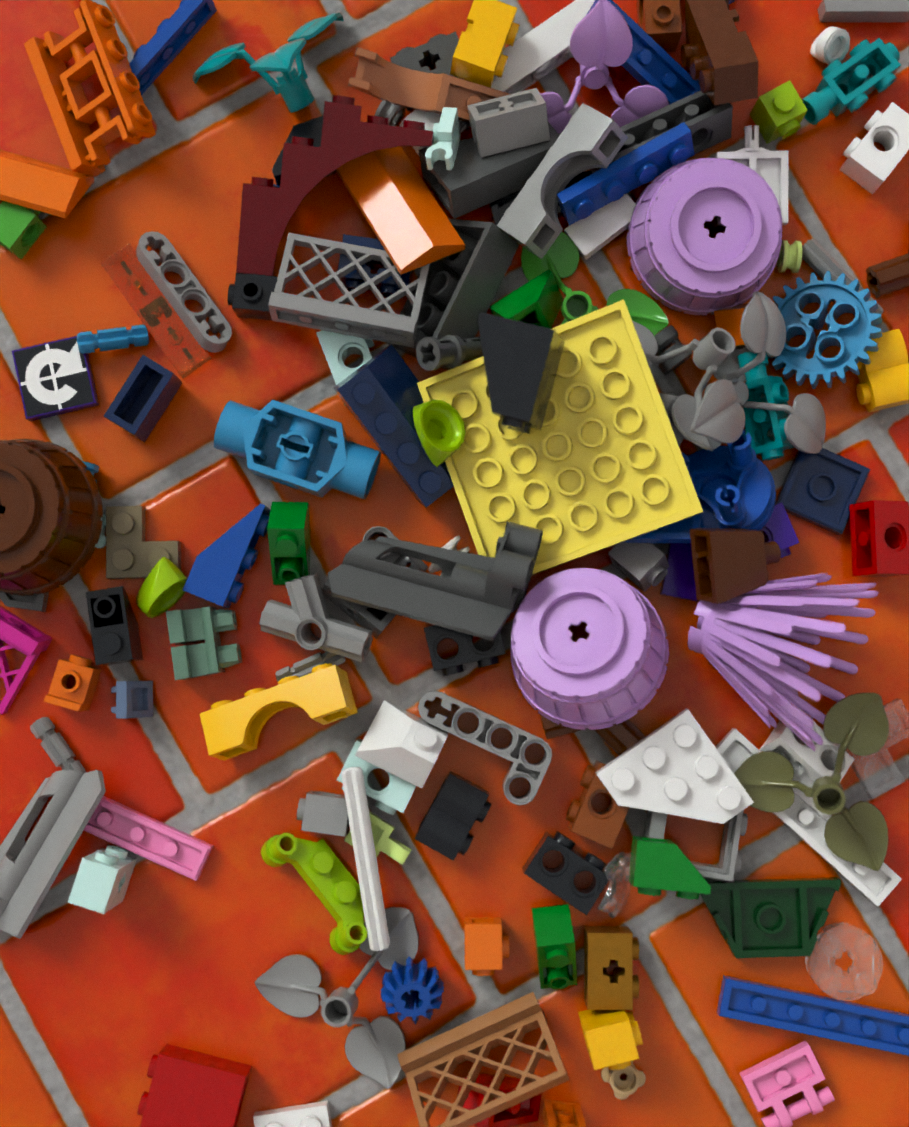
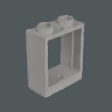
M647 811L643 837L664 839L667 814ZM743 811L724 823L718 865L690 861L703 877L733 882L734 873L740 872L742 851L738 850L740 835H745L748 823L747 814L743 813Z

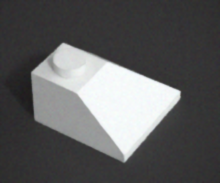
M384 700L355 756L422 789L449 733Z

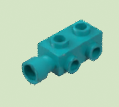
M880 37L871 44L865 39L849 53L851 58L842 64L837 59L827 66L821 73L823 79L816 88L817 92H812L802 99L808 110L804 118L810 124L816 125L829 115V110L836 117L846 110L853 113L868 101L869 97L867 95L877 90L881 93L896 81L897 77L894 74L901 66L898 62L900 54L895 45L892 43L884 44ZM869 72L872 74L871 78L867 77Z
M748 351L738 355L739 367L741 368L755 359L757 353ZM766 355L763 362L745 373V384L749 390L747 401L788 405L789 391L782 377L767 375L766 366L769 365ZM743 408L745 412V435L748 432L750 433L752 449L755 450L757 456H762V461L784 457L783 450L794 448L784 432V423L789 414L784 411Z

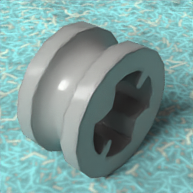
M382 100L375 116L389 118V125L397 126L405 113L406 107Z

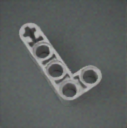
M430 691L423 695L419 701L418 710L424 721L511 761L502 784L506 798L516 805H526L533 800L552 759V750L546 741L443 692ZM436 697L442 699L441 706L451 711L452 703L460 706V708L453 715L452 725L448 726L443 723L448 718L441 713H437L435 717L428 715L429 708L425 706V702L427 700L433 701ZM466 712L475 714L479 720L477 729L471 733L461 731L457 724L460 715ZM497 728H506L511 733V742L505 748H497L491 742V735ZM537 743L543 746L544 757L538 763H529L525 759V749L530 744ZM518 777L527 779L530 785L527 794L521 797L514 796L509 791L511 781Z

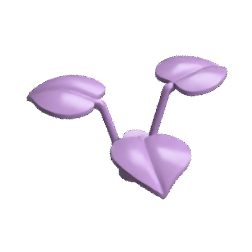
M599 0L572 32L570 50L572 56L580 65V76L575 78L576 84L568 103L564 105L562 97L556 92L540 93L546 102L548 122L558 133H562L572 117L568 111L574 107L583 85L593 90L600 89L604 85L607 86L614 102L620 106L611 115V119L619 127L670 105L666 95L659 88L651 85L634 87L629 90L624 100L620 98L613 85L612 78L609 76L608 66L618 67L624 64L631 54L633 41L626 20L608 0Z

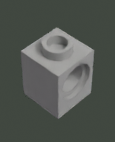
M619 543L608 553L613 566L644 592L651 585L653 587L657 586L667 575V568L669 567L667 558L652 543Z
M314 790L307 792L306 799L300 798L297 809V820L302 821L301 831L345 837L349 832L345 795Z

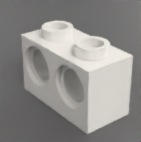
M813 720L814 726L812 729L823 739V745H819L812 740L815 746V751H813L779 721L777 728L773 729L759 750L774 751L786 757L794 768L792 780L799 781L807 787H812L814 782L820 777H832L840 744L828 740L823 729ZM846 751L841 770V780L855 760Z

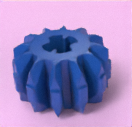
M409 956L404 966L394 961L392 972H385L383 975L381 999L383 1002H386L388 1014L397 1012V1018L400 1023L406 1017H411L416 1025L420 1015L430 1020L433 1015V1009H440L444 982L442 979H439V971L436 966L427 968L425 958L418 964H413V960Z

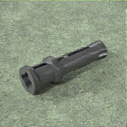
M446 335L440 340L434 337H424L419 341L416 348L418 364L426 371L436 370L442 365L447 368H455L464 361H472L483 356L480 337L461 339L456 335Z

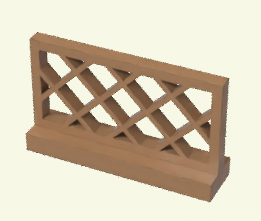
M534 992L397 1054L400 1067L407 1079L420 1127H430L429 1119L436 1106L450 1111L445 1122L436 1127H469L570 1080L549 1029L545 1014ZM539 1027L541 1028L542 1035L536 1047L521 1042L526 1033ZM500 1045L508 1047L501 1063L487 1059L491 1049ZM546 1045L550 1052L544 1050ZM517 1050L532 1055L525 1071L510 1067ZM540 1058L554 1062L557 1071L544 1077L533 1075ZM467 1060L474 1063L466 1079L453 1075L457 1065ZM483 1066L497 1071L489 1088L475 1083ZM506 1074L520 1079L516 1090L508 1094L498 1091ZM433 1076L440 1078L431 1095L420 1092L418 1083ZM448 1082L462 1087L454 1104L440 1099ZM471 1090L485 1095L480 1107L473 1110L463 1108Z

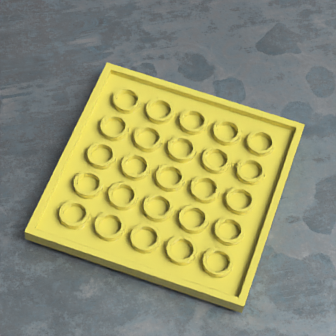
M624 299L551 328L564 341V347L541 430L531 428L530 433L527 434L508 429V426L501 424L502 418L492 413L483 356L417 383L424 403L430 400H442L450 404L459 413L464 422V442L458 450L445 460L478 555L495 558L497 541L499 537L504 536L506 522L543 530L540 548L532 573L534 575L703 513Z

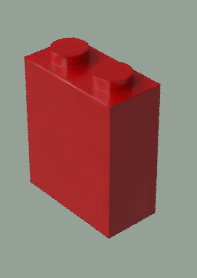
M166 1044L158 1055L154 1054L149 1064L147 1077L152 1078L149 1092H143L138 1106L137 1115L142 1116L140 1127H237L252 1065Z

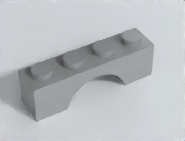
M582 103L496 226L516 243L542 259L563 230L557 215L558 199L556 194L563 191L566 185L578 174L593 168H607L629 137L613 119Z

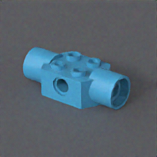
M230 400L220 415L214 435V448L245 458L248 469L254 475L321 498L333 488L366 499L374 482L381 458V451L347 440L342 423L275 400H271L262 410Z

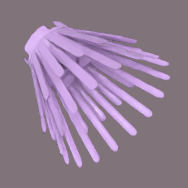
M827 573L768 580L764 586L719 604L699 600L694 612L695 615L699 616L697 628L690 626L687 644L689 650L702 654L769 728L770 726L777 728L775 719L769 714L770 711L813 751H815V746L812 740L819 745H823L822 737L812 729L814 723L811 717L823 724L826 715L800 698L797 691L814 701L820 700L821 694L835 702L845 698V695L805 674L810 671L809 664L795 657L822 667H832L852 675L858 672V667L853 663L777 636L812 645L820 643L821 639L819 636L856 644H866L869 639L868 636L845 631L846 626L844 624L806 617L824 618L827 615L873 617L876 613L875 610L857 608L859 600L849 598L876 597L878 595L877 591L867 590L873 588L877 583L815 586L817 583L827 582L832 578L831 575H826Z

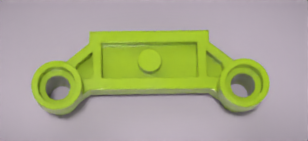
M290 833L275 835L268 839L261 849V856L264 862L271 867H281L285 863L292 864L336 920L337 927L331 931L329 938L332 949L340 955H347L356 951L367 938L360 887L323 838L318 842L297 838Z

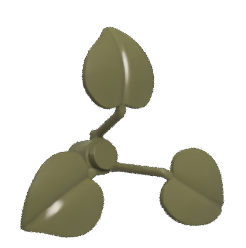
M863 692L841 699L829 709L823 723L825 737L831 742L840 744L832 777H820L814 782L812 787H807L799 781L792 780L794 768L791 762L782 754L774 751H761L753 754L742 763L734 774L754 801L750 806L761 811L781 812L790 808L795 798L793 788L804 792L806 797H813L814 805L820 812L832 815L827 820L824 830L825 841L829 849L846 861L878 871L884 862L888 848L886 820L876 806L866 801L856 802L847 809L843 786L839 782L841 780L844 754L847 748L855 755L867 756L878 752L888 738L889 722L884 710L882 697L877 693Z

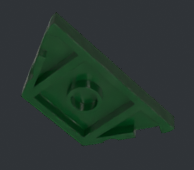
M829 877L733 880V882L707 881L711 886V894L700 895L735 958L811 956L818 940V930L824 926L829 914L827 909L835 891L840 889L841 879Z

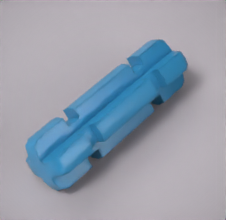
M142 324L131 326L129 330L126 327L97 330V334H92L91 331L80 332L77 334V344L80 353L85 354L95 352V349L100 348V351L129 348V344H134V347L145 346L149 344V335L146 325Z

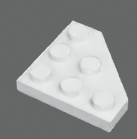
M684 709L595 772L619 806L724 824L754 803L689 709Z

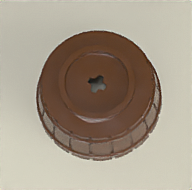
M34 439L0 440V504L6 507L5 513L0 514L1 592L27 596L54 590L60 584L64 585L81 571L80 568L84 567L91 558L96 548L95 544H98L103 522L101 521L103 505L101 495L98 494L99 488L91 472L86 469V465L72 452H67V449L57 444Z

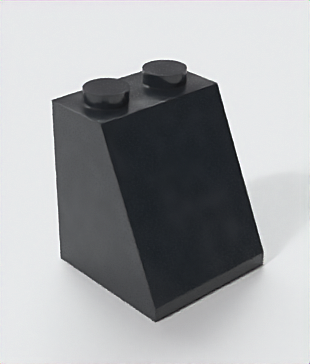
M479 312L477 320L492 413L502 418L501 424L508 426V429L527 434L530 433L531 428L541 430L563 351L564 341L553 329Z

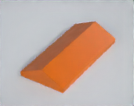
M401 146L370 152L350 160L337 168V174L400 275L465 250L463 240Z
M0 149L1 201L66 218L94 183V175L73 172L69 168Z

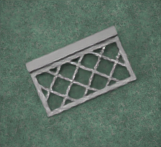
M289 232L275 290L271 292L268 303L271 319L276 322L414 348L430 264L418 268L421 269L419 278L406 286L397 274L398 270L395 265L392 266L390 264H393L385 250ZM295 245L310 248L315 256L298 265L293 257ZM336 253L346 255L351 263L336 272L326 261L327 258ZM371 260L381 261L386 270L370 279L362 265ZM321 263L329 276L313 285L304 272ZM290 264H291V265L293 266V268H294V269L291 270V271H289ZM356 269L365 283L349 292L340 278ZM297 276H300L308 288L298 295L284 293L286 283ZM392 276L400 290L384 298L375 285ZM335 282L343 296L333 302L323 300L318 292ZM370 289L379 303L369 309L359 307L354 298ZM417 289L416 295L414 297L411 292ZM406 296L413 305L411 317L395 314L390 305Z

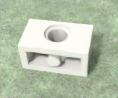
M893 102L884 113L877 109L863 127L869 131L862 140L856 136L843 152L847 160L839 169L872 195L909 150V114ZM873 142L882 144L885 151L878 150Z

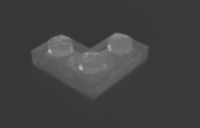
M895 699L883 705L889 722V734L886 743L878 752L867 756H858L853 754L848 748L846 749V752L855 759L851 767L867 796L872 799L905 782L887 750L889 747L909 737V712L901 699Z

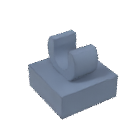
M116 681V686L111 688V693H116V706L111 707V712L116 714V718L153 717V681Z

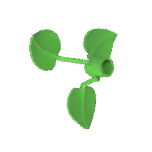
M563 232L559 234L542 259L522 247L521 253L522 270L528 281L549 269L552 271L559 289L566 295L561 305V313L565 318L561 324L598 310L596 306H592V301L588 294L583 291L572 292V289L568 288L561 280V278L570 277L576 271L580 258L578 248L570 237ZM621 289L613 292L607 299V306L624 299L632 321L648 328L654 336L669 323L667 316L660 306L650 297L637 290Z

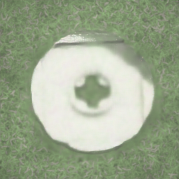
M833 923L824 927L823 931L817 935L818 940L811 956H805L806 969L811 979L821 991L837 1000L852 1001L873 994L878 987V981L883 971V958L877 941L859 927L849 923ZM842 952H848V957L853 959L852 965L848 966L846 971H842L840 966L835 965V960L842 958Z

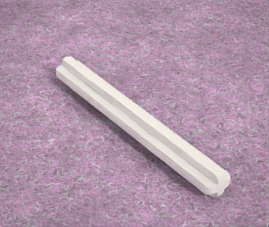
M349 767L342 771L341 776L369 948L372 951H382L389 948L390 938L363 771L361 767Z

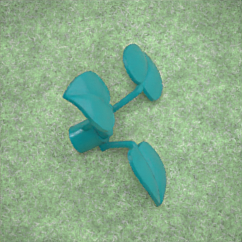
M340 12L305 23L287 39L288 43L277 48L275 52L260 57L256 61L244 50L246 47L245 43H237L222 48L212 54L196 70L192 79L196 84L200 76L214 72L234 59H244L250 64L249 68L251 71H257L273 88L276 95L281 94L289 111L296 112L308 106L315 99L305 81L308 75L304 70L301 50L306 45V40L321 33L333 21H344L343 15ZM294 59H296L298 72L295 67H292ZM266 71L281 72L276 76L278 83Z

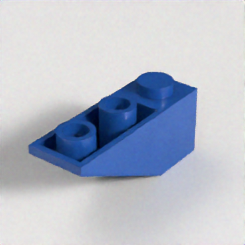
M260 503L201 552L194 561L183 591L225 608H230L231 603L236 604L244 589V583H241L243 574L246 569L251 570L256 561L258 550L254 548L259 536L265 537L267 534L270 509Z

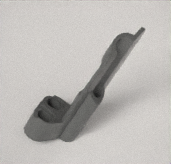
M506 522L504 536L499 537L497 541L495 558L379 536L376 540H366L355 545L345 555L343 564L328 572L332 597L492 641L510 614L518 609L527 593L540 548L543 530ZM389 552L438 564L443 576L379 559Z

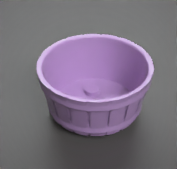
M722 158L688 160L664 171L651 181L652 183L648 184L640 194L627 228L629 230L627 233L628 256L631 257L630 263L638 281L642 282L641 285L654 299L660 300L661 304L672 310L683 311L684 314L707 315L710 313V315H714L716 310L734 307L747 302L752 297L753 292L759 291L766 283L775 268L780 254L782 216L777 198L771 187L758 173L746 165ZM714 216L721 218L720 224L725 226L724 233H717L715 238L709 237V230L704 228L705 221L711 222Z
M574 568L545 578L531 589L522 600L512 623L510 657L513 674L522 695L535 710H538L539 714L558 725L561 723L564 727L586 730V728L596 730L611 727L615 723L620 724L638 713L639 709L642 710L657 693V688H660L665 677L666 663H668L669 645L666 639L665 626L650 601L639 590L607 571L594 568ZM581 622L586 623L585 630L590 634L586 640L580 638L577 642L572 641L573 634L569 631L570 626H579Z

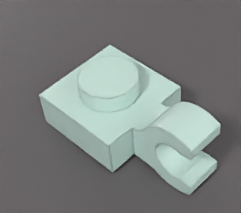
M443 107L440 122L434 123V145L430 146L425 152L428 170H432L433 164L438 160L445 161L446 170H452L454 167L461 138L457 108Z

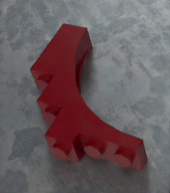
M333 95L332 102L325 101L320 147L313 146L314 139L292 136L291 143H284L280 187L273 186L274 179L252 177L251 183H243L236 273L273 276L278 246L290 218L304 197L325 176L346 162L376 150L398 146L430 147L432 145L433 131L425 130V123L404 120L403 127L390 126L389 118L368 115L367 122H360L362 106L354 105L355 98Z

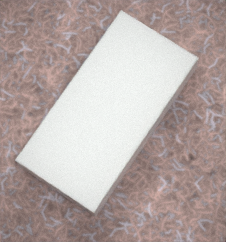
M625 194L619 200L596 210L587 218L580 219L564 229L565 234L570 237L579 252L587 260L628 228L636 204L628 194Z

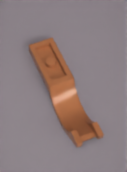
M359 47L356 48L355 57L359 58L355 78L350 77L348 86L375 98L414 110L441 114L443 107L457 108L459 120L470 123L467 105L510 95L509 93L444 73L434 74L408 69L383 59L376 52Z

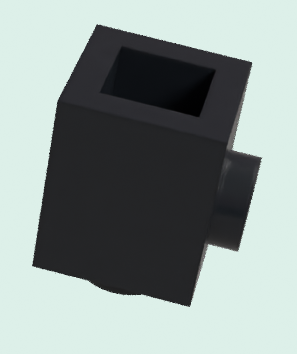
M236 273L235 284L229 285L228 305L232 306L237 317L272 321L268 303L271 292L275 290L278 277Z

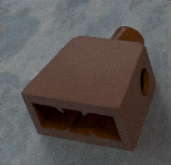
M742 528L689 529L697 600L719 604L764 586L768 581L767 564L777 563L781 558L779 545L775 541L764 542V534L760 530Z

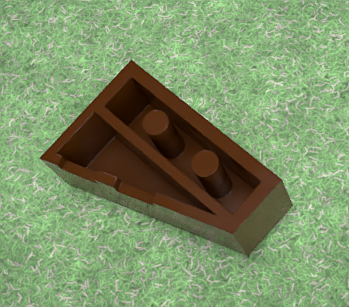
M685 0L686 44L681 46V60L683 66L687 67L691 72L692 79L699 83L702 93H706L714 105L758 98V59L746 31L738 32L734 22L739 21L737 10H729V0Z

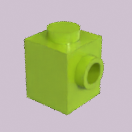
M789 80L759 96L750 116L755 125L759 126V131L768 144L779 137L784 139L801 128L800 122L808 110Z

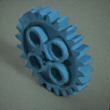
M826 271L823 280L818 281L816 274L812 272L810 283L805 284L800 277H797L796 283L798 288L793 290L785 285L783 288L786 297L784 299L777 296L773 297V301L779 308L785 321L786 342L779 356L770 357L767 355L768 359L775 358L772 363L775 370L785 367L782 374L786 380L796 374L798 386H801L806 378H809L813 389H816L820 379H824L827 387L831 388L833 377L837 376L844 384L846 383L845 372L850 370L858 376L860 372L857 363L862 362L868 365L871 363L870 357L866 352H877L879 349L878 344L871 339L882 337V330L875 327L882 323L881 314L873 313L878 309V303L876 300L868 301L871 296L870 290L866 288L858 292L860 288L859 280L855 279L849 285H846L847 280L844 273L836 281H832L830 271ZM835 301L836 304L833 305L829 314H827L829 303ZM809 303L820 304L819 309L812 314L802 312ZM844 313L855 315V318L849 324L842 325L836 322L838 317ZM825 322H826L828 331H826V330H821V329L823 328V325H824ZM815 329L821 330L818 338L815 334ZM803 335L806 337L805 342L798 347H790L788 345L790 339L794 336ZM815 346V353L811 359H807V355L810 354L813 347ZM829 346L841 348L838 355L833 358H825L822 356V353Z

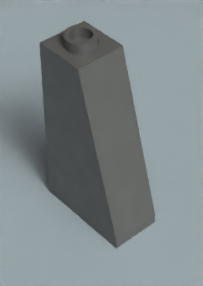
M548 122L549 141L482 158L478 153L477 142L474 143L473 138L460 140L452 170H446V163L441 160L433 164L432 170H428L425 152L429 147H425L419 150L423 179L455 219L522 190L528 178L532 176L546 156L549 148L553 146L561 133H558Z

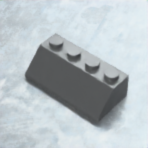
M449 219L463 240L465 250L430 264L414 348L392 344L394 348L416 358L417 344L424 337H434L440 340L446 335H456L461 339L474 338L479 330L477 320L479 312L487 313L519 247V244L493 222ZM417 289L411 292L414 297L416 295ZM408 299L400 315L411 317L413 305ZM442 365V366L439 367V368H443V369H447V370L453 369V368H447V367H445L444 365Z

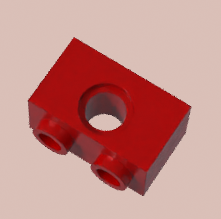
M871 500L850 504L852 576L891 577L909 575V501Z

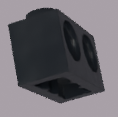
M437 625L424 628L434 671L442 670L443 676L464 672L463 664L477 661L478 668L500 663L498 656L506 654L500 631L493 639L494 642L491 649L479 651L473 645L472 635ZM452 639L457 643L459 650L456 657L445 660L438 655L437 646L442 640Z
M557 831L552 836L545 832L523 866L524 874L587 915L611 878L608 872L604 870L607 864L590 852L584 857L573 850L576 843ZM550 850H557L562 853V862L556 868H548L542 863L543 856ZM581 871H589L593 874L591 885L584 889L577 888L574 885L576 874Z

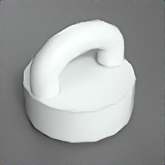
M834 26L826 28L812 43L811 55L820 62L829 65L837 59L841 62L850 47L849 33L845 29Z

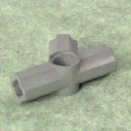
M311 574L285 582L291 605L272 599L267 601L260 617L261 631L295 641L306 650L321 649L359 662L366 660L373 640V630L337 620L329 614L318 574ZM312 623L318 625L321 629V638L316 637L312 633Z

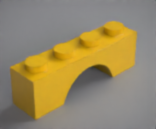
M331 663L321 664L312 668V673L305 676H288L280 679L277 686L269 689H252L244 693V698L236 701L223 700L212 704L211 710L200 713L209 756L224 761L257 749L259 735L265 723L274 714L287 708H302L311 719L323 725L357 714L347 672Z

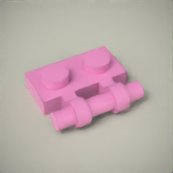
M806 1041L739 1073L758 1112L770 1106L773 1109V1113L761 1118L764 1127L794 1126L792 1121L809 1113H812L814 1116L824 1111L823 1106L835 1101L828 1086L816 1092L813 1088V1085L826 1078L810 1045ZM802 1092V1099L787 1106L784 1105L783 1100Z

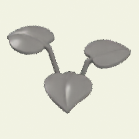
M757 291L753 292L752 298L742 314L740 332L747 349L752 353H757V356L737 371L728 373L727 379L717 380L707 385L690 431L719 443H733L740 438L745 426V412L743 408L784 411L789 414L784 423V432L789 442L803 453H819L825 440L826 418L822 404L814 395L809 393L797 395L792 407L786 404L747 401L749 397L748 387L744 382L738 380L740 376L763 362L766 355L770 357L779 356L786 342L785 321L779 308L765 294Z
M632 321L649 367L651 363L660 364L692 350L694 364L699 369L706 370L695 390L694 396L683 394L675 400L672 405V418L677 429L687 439L705 450H715L721 443L690 431L702 400L703 390L712 375L718 380L727 379L728 373L740 369L737 356L749 350L745 345L736 346L734 338L725 329L714 328L700 341L693 339L683 347L661 356H656L658 344L653 333L645 326ZM745 374L740 376L738 380L744 382L746 380Z
M402 907L385 908L390 938L388 949L372 951L369 948L368 936L361 943L359 948L372 957L349 988H337L328 997L326 990L319 987L322 981V973L319 966L311 958L301 954H292L280 959L255 981L257 989L265 999L277 1009L290 1016L308 1017L313 1015L320 1005L322 1006L321 1014L324 1021L332 1027L362 1024L354 1027L349 1032L345 1042V1054L350 1064L358 1072L379 1082L387 1089L392 1087L402 1069L397 1054L406 1050L404 1033L397 1022L388 1016H379L370 1023L366 1017H356L353 1015L358 1008V998L355 991L377 960L382 967L392 970L394 961L404 966L406 965V959L410 956L414 960L418 952L419 936L414 915L409 909Z

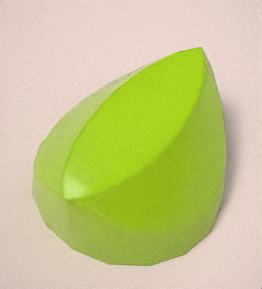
M430 400L413 407V421L426 455L438 467L460 448L464 442L465 428L459 413L450 404L442 400Z
M163 556L143 582L136 596L138 608L150 618L157 617L166 612L185 594L183 587L187 577L168 558Z

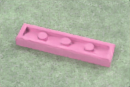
M105 796L102 797L84 831L195 881L199 879L214 846Z

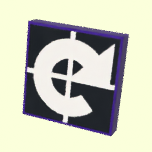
M77 336L12 351L27 420L34 421L99 406L88 353H80Z

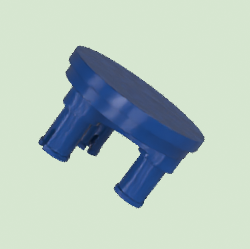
M743 430L742 435L737 441L727 443L728 446H719L713 452L701 449L689 456L682 453L703 509V513H701V528L761 530L774 511L776 490L773 477L766 465L757 458L755 450L751 446V435L749 432L745 435V430Z

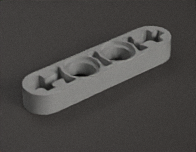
M150 231L144 233L140 237L136 249V256L141 265L198 344L209 352L216 353L225 349L232 335L231 326L171 242L159 232ZM150 246L153 250L148 251L147 247ZM155 249L160 250L159 255L154 251ZM170 271L176 272L182 277L183 282L181 284H172L166 280L164 274ZM190 299L198 301L202 305L203 311L196 313L188 310L185 306V301ZM209 329L212 333L219 332L221 334L220 338L216 335L209 336Z

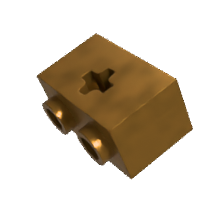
M584 926V1002L587 1010H633V998H639L638 975H633V960L639 959L638 937H633V933L628 926ZM610 960H615L618 967L614 968L613 975H608L605 969L610 966Z

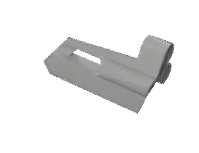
M60 770L45 778L0 845V930L16 938H22L106 792L102 771L95 770L83 773L76 770ZM52 797L26 842L25 837L27 836L29 830L34 824L36 818L38 817L40 811L47 802L48 798Z

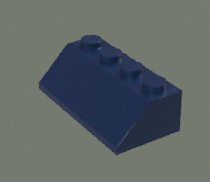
M390 344L333 389L419 503L428 507L454 486L445 461L436 467L430 461L420 443L414 426L412 412L414 406L424 403L417 385L419 381L393 345Z

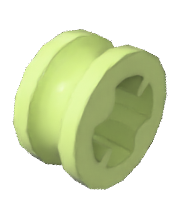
M782 240L777 260L778 272L784 273L786 269H790L792 273L799 272L803 250L801 241H794L793 244H789L787 240Z

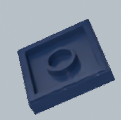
M824 448L815 454H807L798 450L777 496L775 505L783 503L786 512L832 533L841 535L850 518L849 505L856 503L870 469Z

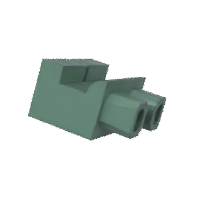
M210 606L197 609L166 611L170 644L180 645L205 641V643L171 647L175 680H187L225 672V668L242 663L240 645L221 646L220 632L237 630L235 611L216 610V608Z

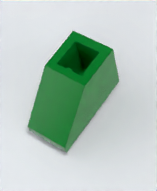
M548 269L489 308L495 316L551 329L564 299L552 271Z
M272 502L267 533L273 585H285L287 581L310 575L311 528L308 502Z
M632 836L629 882L633 887H638V893L660 896L661 890L676 891V897L684 899H699V893L711 894V886L670 839Z
M569 904L532 908L533 931L541 989H563L570 985H577L576 948Z

